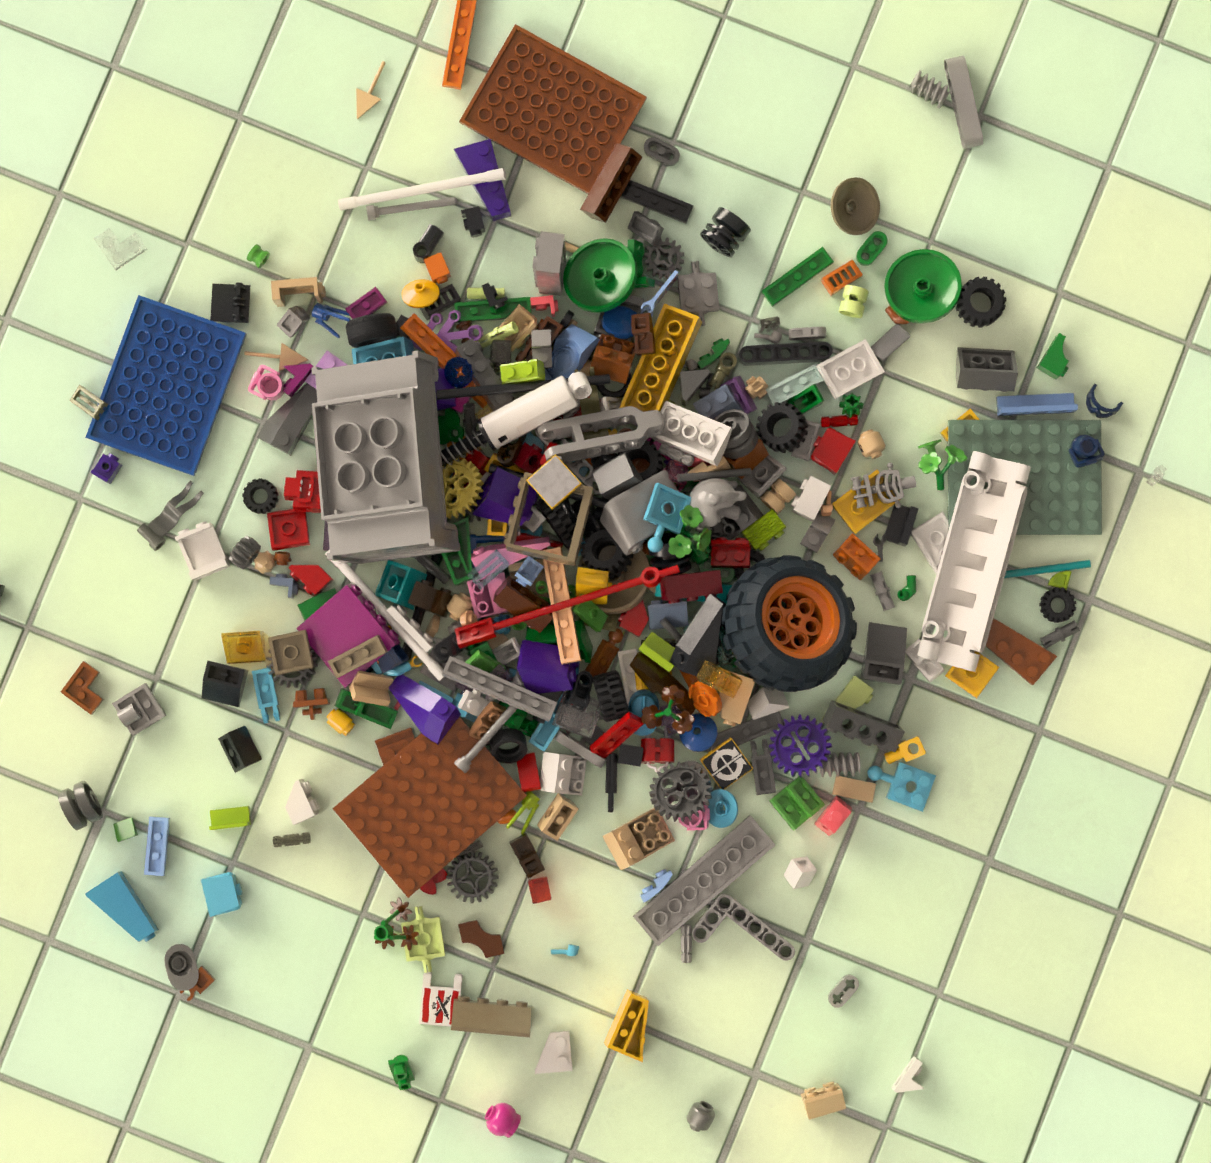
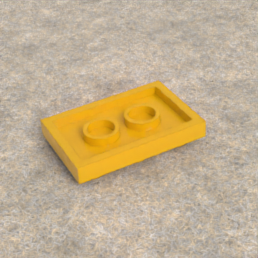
M878 469L868 476L870 486H875L876 476L880 473ZM883 476L880 477V480H879V484H880V485L883 484V480H884V477H883ZM850 489L833 502L832 505L855 535L893 506L895 502L883 503L878 498L877 493L872 494L873 506L869 507L867 497H865L866 507L857 508V501L853 497L857 493ZM865 489L860 490L861 494L866 493ZM881 492L886 499H889L885 492Z

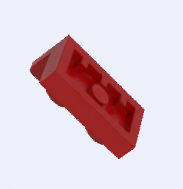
M722 537L711 540L712 568H750L751 545L749 540L745 538L727 540Z

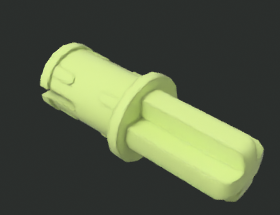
M467 288L468 299L487 300L482 288ZM495 288L498 294L495 299L505 297V288Z

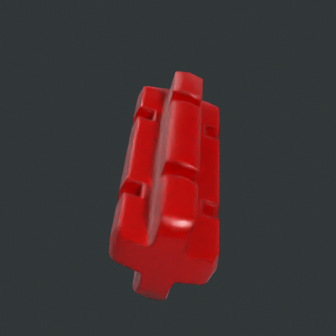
M856 414L852 415L851 418L847 417V415L821 418V426L823 428L858 424V415Z

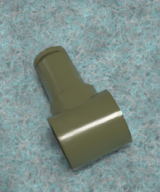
M724 353L720 357L715 368L716 372L708 383L710 387H713L716 383L714 389L720 388L726 376L728 377L737 363L734 354ZM729 359L732 362V366L726 367L722 361Z

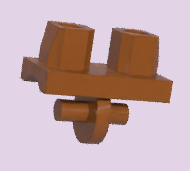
M325 688L314 689V700H308L307 690L296 691L293 707L309 706V709L302 710V714L310 715V719L315 720V714H322V708H315V706L330 704V699L327 698Z

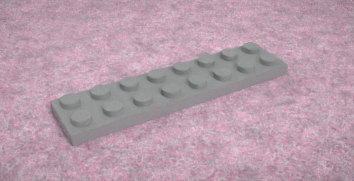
M748 816L633 915L634 919L659 946L772 849L775 844L751 816Z

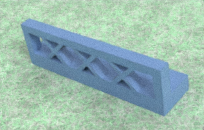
M1074 393L996 397L997 416L1074 413L1078 410V404H1074Z

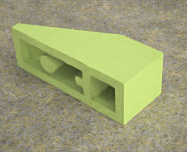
M853 676L835 702L856 709L864 703H869L874 696L871 694L874 689L858 677Z

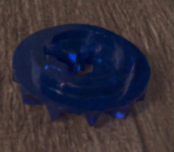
M460 356L450 359L444 369L446 380L457 388L467 386L472 381L473 374L475 373L472 370V364ZM462 367L461 372L463 373V375L457 377L458 371L456 369Z

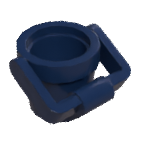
M1089 435L1076 437L1072 441L1071 448L1068 449L1074 465L1078 468L1095 464L1103 460L1105 455L1099 440ZM1098 450L1100 455L1094 456Z

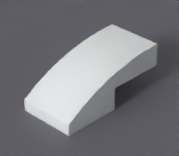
M918 639L905 650V653L929 683H931L945 670L939 662L917 656L921 640Z

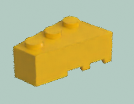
M627 989L604 1041L607 1048L643 1062L645 1026L649 1003L645 996Z

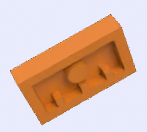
M853 533L833 553L837 561L843 564L859 580H862L880 560Z

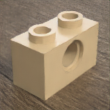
M558 793L537 826L543 833L558 841L579 808L574 802Z

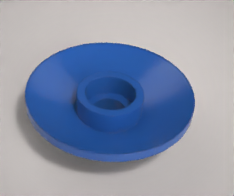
M700 713L692 714L695 718L692 724L693 728L689 732L679 734L680 740L691 751H705L717 739V726L713 719L708 716L704 717ZM696 728L701 729V732L698 735L694 734V730Z

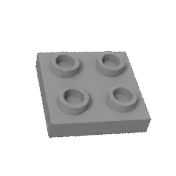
M147 683L142 684L112 703L120 721L128 728L132 736H135L166 716Z

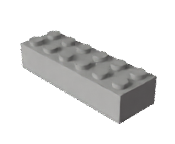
M541 231L540 237H536V256L533 258L535 284L539 289V293L562 296L563 275L567 259L565 234Z

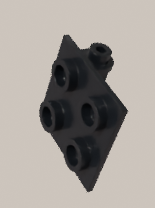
M212 283L210 320L214 322L249 323L251 285H243V283H236V285Z

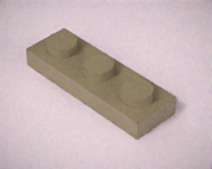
M377 635L329 660L328 663L337 679L387 653L388 650L380 635Z

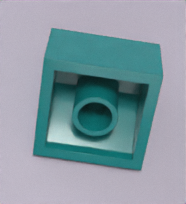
M388 560L375 595L414 610L415 606L408 603L416 581L426 580L427 574Z

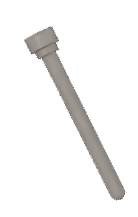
M455 197L380 208L374 205H366L368 221L376 220L379 215L456 205L458 201Z
M510 705L465 757L458 758L454 764L466 773L471 768V761L518 708Z

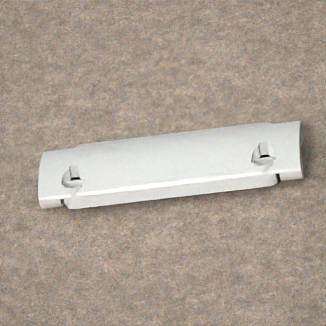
M973 451L969 469L961 483L922 626L923 636L917 656L976 672L980 655L974 654V651L982 653L987 643L1027 496V487L1020 485V483L1027 484L1031 467ZM977 477V483L971 486V479ZM985 482L988 483L987 489H983ZM936 626L935 634L931 635L930 628ZM945 630L948 631L946 638L943 637Z

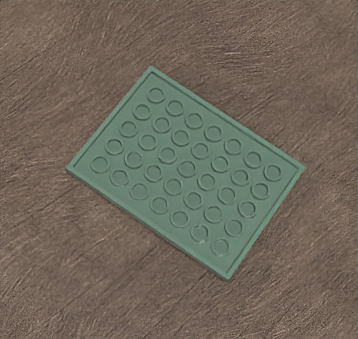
M948 420V446L954 445L963 450L964 455L967 456L966 461L962 463L955 461L948 468V531L963 477L969 469L972 453L976 451L988 454L993 458L1031 467L1027 484L1020 483V485L1027 487V496L1016 535H1102L1101 461L1078 468L1074 465L1068 452L1072 441L1080 435H1089L1094 439H1098L1101 444V420ZM1098 450L1094 456L1100 455ZM977 477L971 479V486L977 483ZM985 482V485H984V488H983V489H987V487H988V483H987V482Z

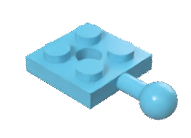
M655 483L643 520L657 525L654 537L648 541V548L652 552L662 550L663 542L661 539L665 529L675 534H680L683 526L680 511L686 505H690L691 502L690 496L660 483ZM666 503H668L671 506V512L669 514H667L664 511V505Z
M902 762L898 763L894 776L884 773L876 765L871 766L867 771V775L871 780L878 781L881 779L891 783L886 795L887 799L923 812L936 775ZM909 781H913L916 785L913 792L906 790V784Z

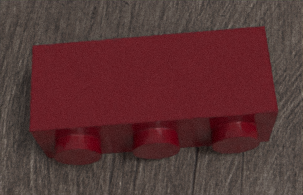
M710 570L663 577L660 582L662 600H668V604L680 603L682 598H687V601L699 600L698 596H705V599H707L709 594H714L717 597V594L723 593L720 570Z

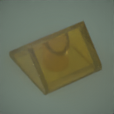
M263 631L221 633L227 664L266 661Z

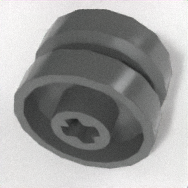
M737 409L727 410L714 419L732 428L723 456L730 459L742 458L755 448L758 442V434L745 412Z
M86 781L75 784L73 791L67 788L58 793L61 809L70 825L76 831L86 827L87 820L93 823L103 818L102 809L97 797Z

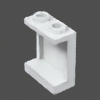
M207 521L197 524V528L191 531L189 529L178 532L179 536L175 537L193 581L230 567L215 527L212 523H207Z

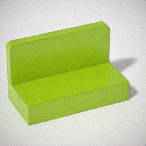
M651 632L638 650L658 663L667 672H670L674 667L669 661L675 648L657 634Z
M249 806L210 810L211 826H209V830L251 825Z

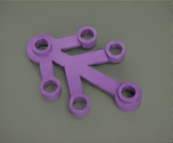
M453 310L449 313V318L438 334H436L455 352L458 346L450 340L473 338L474 341L482 338L484 332L479 325L470 326L468 330L449 332L454 323L461 319V313L458 310ZM434 313L431 315L427 326L432 331L436 325L442 323V314ZM453 313L457 314V319H453ZM435 315L439 317V322L434 320ZM474 329L479 331L478 336L474 334ZM412 340L413 346H414L416 349H418V350H422V349Z

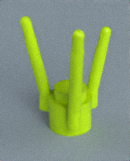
M531 791L526 792L527 796L521 802L523 806L506 826L509 829L526 808L528 810L531 809L521 830V835L525 833L536 809L540 806L538 804L540 799Z

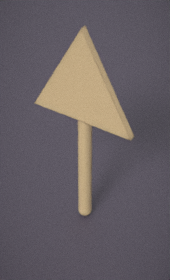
M382 61L368 93L356 88L357 119L381 100L371 94L385 66V61Z
M281 343L280 355L244 352L245 355L280 359L279 371L285 369L284 366L297 365L308 360L283 343Z

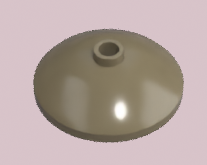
M858 177L848 178L835 188L831 198V213L836 225L849 235H862L874 227L880 213V201L875 188L867 180Z

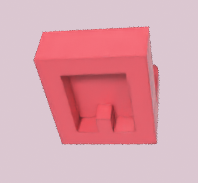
M553 295L530 298L532 309L535 308L536 311H543L547 307H551V315L556 317L555 312L559 311L558 301L553 300Z

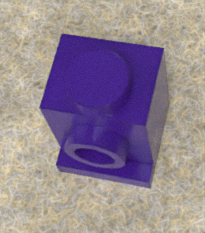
M109 453L108 456L102 454L90 473L111 484L122 464L118 463L119 458ZM106 463H108L109 468L107 470H104L103 467Z

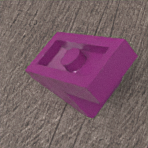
M309 363L284 366L294 376L293 379L289 378L284 384L285 389L283 391L289 397H292L303 385L312 372L313 365Z

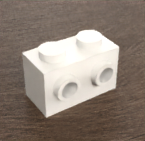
M810 476L808 480L804 479L800 486V489L803 490L800 497L796 495L791 504L794 507L792 512L813 522L831 485L813 476Z

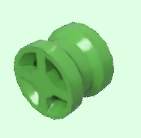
M256 244L250 250L246 259L249 262L253 261L256 267L261 268L267 262L270 253L263 251L261 246Z

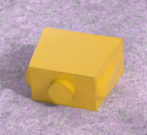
M578 567L576 597L580 594H587L612 586V583L609 582L608 571ZM608 595L591 601L594 604H607Z

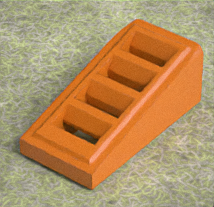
M852 259L821 278V282L830 296L845 288V285H849L862 277L863 274ZM849 266H851V268L855 272V276H852V274L848 270ZM843 270L846 272L850 279L846 280V278L842 274ZM837 274H838V275L840 276V278L842 279V281H843L842 284H841V283L839 282V280L837 279V277H836ZM832 278L837 287H834L829 279Z

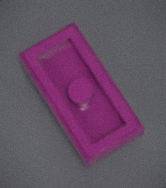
M374 287L345 308V310L354 319L373 314L387 304V301L377 287Z

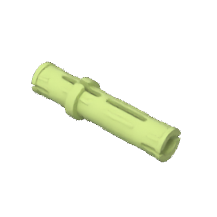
M512 321L502 327L494 328L492 332L483 335L477 341L480 343L488 339V341L480 344L482 348H485L495 342L504 341L506 337L518 333L519 329L517 324Z

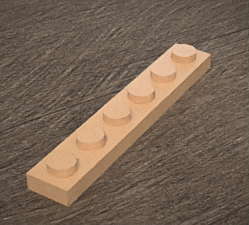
M561 547L543 550L563 556ZM543 559L551 605L570 599L565 565ZM572 607L553 612L561 664L581 661Z

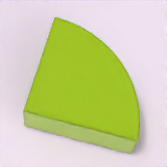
M1062 571L1056 573L1050 578L1047 585L1067 590L1072 572Z

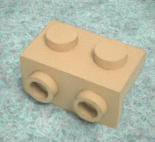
M520 304L499 326L502 327L512 321L517 324L518 333H514L504 340L512 352L523 345L524 339L528 334L532 335L531 330L537 329V318Z

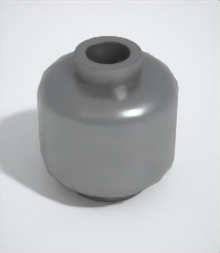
M705 1101L694 1103L686 1117L687 1122L694 1131L708 1130L715 1118L712 1105Z

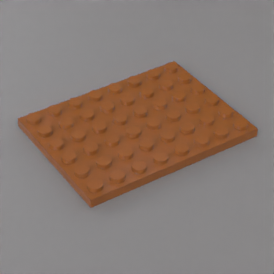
M515 24L459 123L485 138L491 139L494 143L584 193L589 194L616 144H621L647 97Z
M460 717L439 745L421 733L332 808L408 898L527 796L485 746L471 761V768L466 773L454 764L458 758L465 757L479 741L469 736L470 728Z

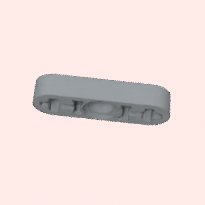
M559 730L554 738L563 746L600 768L603 767L607 760L592 753L590 747Z

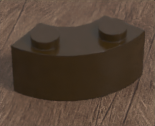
M423 579L421 582L416 581L408 603L447 618L449 612L447 605L452 598V591L442 587L440 590L433 588V583Z

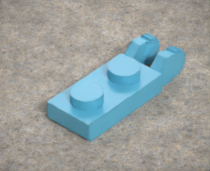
M271 667L252 671L258 706L261 709L264 724L269 723L267 707H273V715L276 721L281 719L273 675L268 674L272 670Z

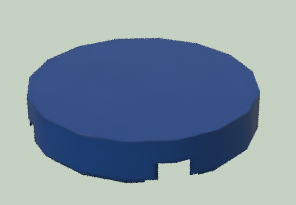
M617 306L614 309L605 311L602 318V326L608 334L611 333L616 338L627 339L633 337L631 315L637 313L630 308Z

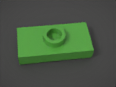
M587 601L575 605L572 609L595 632H601L608 615L592 601Z
M479 649L465 662L497 677H500L507 670L505 665Z

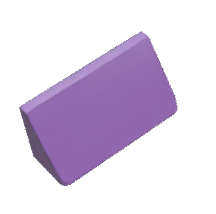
M741 376L734 377L721 385L727 384L730 386L746 414L757 410L753 399L745 390L746 385Z

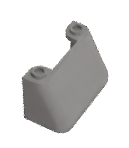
M666 470L653 475L612 498L603 508L600 522L626 556L631 553H638L643 548L644 540L653 536L656 532L657 525L643 520L655 483L663 484L678 491L672 477ZM668 503L664 505V511L667 514L671 512V506Z

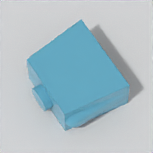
M227 872L201 879L210 917L240 909L242 905L240 897L242 895V888L240 883L237 884L235 874Z

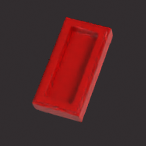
M535 752L528 753L521 760L517 761L521 789L524 792L541 789Z

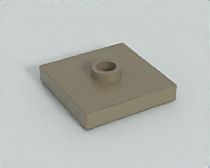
M307 630L268 637L276 676L314 668Z

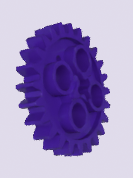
M799 714L798 720H795L793 715L790 722L784 719V726L778 723L777 725L780 730H773L776 737H770L774 744L769 745L770 749H774L770 752V755L776 756L773 762L774 764L779 763L778 769L780 770L785 767L784 773L787 774L791 771L792 777L798 772L800 778H802L803 772H806L809 777L811 770L817 773L816 767L823 769L822 761L828 762L825 755H831V752L827 749L832 747L831 743H827L831 740V737L825 736L828 730H821L824 726L821 722L816 725L817 719L814 718L810 721L809 715L803 720L801 714ZM803 729L809 730L808 735L805 737L799 736L800 731ZM791 732H795L810 760H806ZM786 739H791L792 743L790 746H783V742ZM816 745L819 747L817 752H809L811 746ZM796 755L802 756L801 761L798 763L792 762L793 757Z

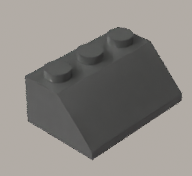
M957 347V388L1014 392L1018 375L1015 351Z

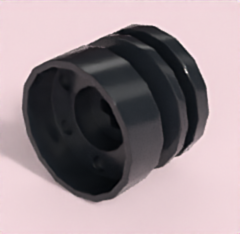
M719 207L712 216L716 226L707 223V230L703 229L700 236L712 249L732 258L735 254L734 250L739 248L736 240L744 242L751 229L740 217L723 207Z
M665 533L661 539L663 542L661 551L652 552L648 548L649 554L654 556L651 558L650 564L658 570L678 565L680 572L669 576L689 571L692 568L689 561L690 554H685L683 558L670 554L669 540L677 535Z

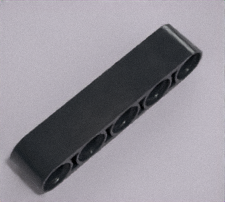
M828 342L744 346L740 350L738 359L745 366L824 362L832 355L833 348ZM819 348H826L828 355H820ZM800 349H807L809 356H801ZM788 350L790 357L783 358L780 351ZM769 351L771 358L764 359L761 352ZM750 352L752 359L745 360L742 353Z

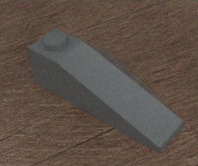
M306 383L266 420L257 438L291 456L313 416L312 403H317V390Z

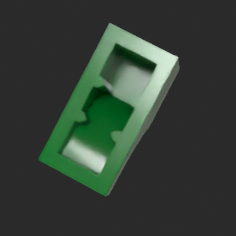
M1061 333L1055 336L1036 367L1055 380L1060 376L1063 377L1069 368L1066 366L1069 360L1065 358L1063 353V343L1066 336Z

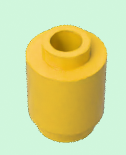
M340 708L337 710L333 709L326 717L329 719L327 724L340 735L347 736L356 725L352 722L353 719Z

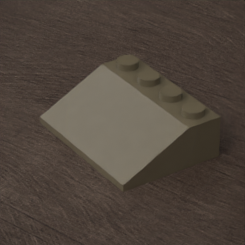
M458 996V999H454L451 1030L530 1038L531 1006L528 1005V1002L516 1001V1004H508V1000L498 999L497 1002H489L488 998H477L476 1001L469 1000L470 997Z

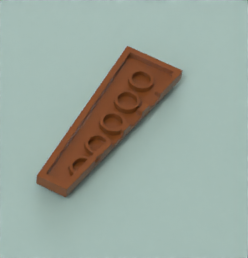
M993 618L985 647L1030 685H1034L1057 656Z

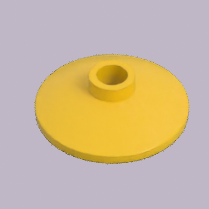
M426 279L412 281L402 290L404 303L413 308L428 307L435 303L440 295L437 284Z

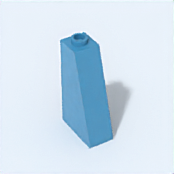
M122 871L117 872L85 893L87 898L138 942L142 940L147 942L156 936L154 932L159 929Z

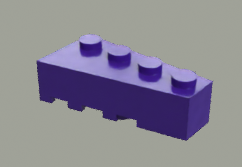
M491 139L454 149L455 155L467 176L499 169ZM502 180L473 184L475 191L493 221L511 217Z

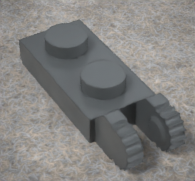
M767 739L762 740L764 755L757 756L755 741H750L756 795L776 793Z

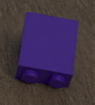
M497 467L484 481V485L481 487L484 492L479 493L482 499H477V506L474 507L472 514L508 523L510 515H514L515 507H513L515 496H519L520 489L518 488L520 478ZM531 486L528 491L520 526L525 521L530 520L533 514L531 508L538 499L537 492Z
M522 640L517 670L527 690L536 694L573 690L574 682L577 679L576 667H579V661L562 665L557 645Z

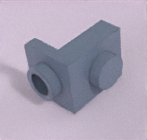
M276 574V577H270V585L289 587L288 598L294 599V595L298 594V583L293 578H287V574Z

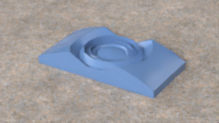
M573 324L568 326L555 339L552 350V368L545 369V380L556 379L559 376L569 378L570 375L575 373L574 370L577 369L580 372L600 339Z

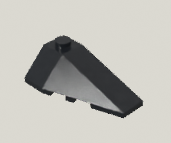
M709 594L677 643L669 662L682 672L705 680H711L719 659L716 656L717 648L721 644L719 633L720 628L723 627L722 614L723 608L726 606L725 602L714 594Z

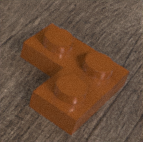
M85 661L80 664L60 691L91 715H93L104 700L89 689L100 672Z

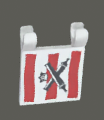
M432 972L424 973L419 1024L451 1027L454 999H458V996H461L463 975L455 974L454 987L431 985Z

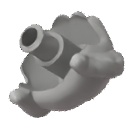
M711 478L700 480L691 490L689 495L691 497L690 505L693 508H698L701 512L700 515L703 517V522L695 530L702 533L704 528L711 530L712 528L710 527L720 523L723 517L734 519L735 521L740 517V506L733 504L736 501L745 500L747 495L745 492L734 490L738 485L737 482Z

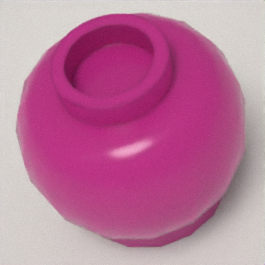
M498 1103L488 1109L485 1120H487V1128L492 1134L510 1138L517 1130L521 1116L516 1113L510 1104Z

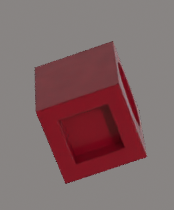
M525 442L520 449L515 464L526 472L534 474L541 467L539 463L543 456L541 453L542 449L534 443L530 446Z

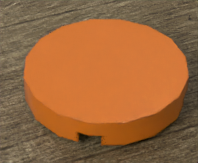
M699 680L690 686L689 698L693 699V706L701 714L710 717L711 715L716 716L721 711V698L710 684Z

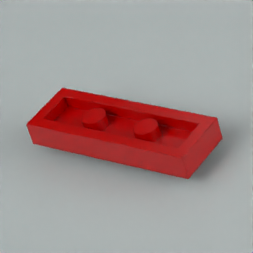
M630 712L625 714L590 745L591 752L606 758L644 725L641 717Z

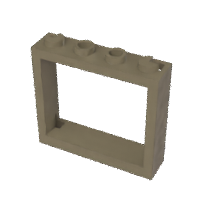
M525 472L524 477H521L518 483V488L520 489L519 496L514 498V515L511 514L509 517L508 526L511 527L509 533H506L504 537L507 551L576 566L594 495L593 487L581 485L573 492L574 494L583 495L568 557L515 545L530 484L526 480L533 475L532 473Z

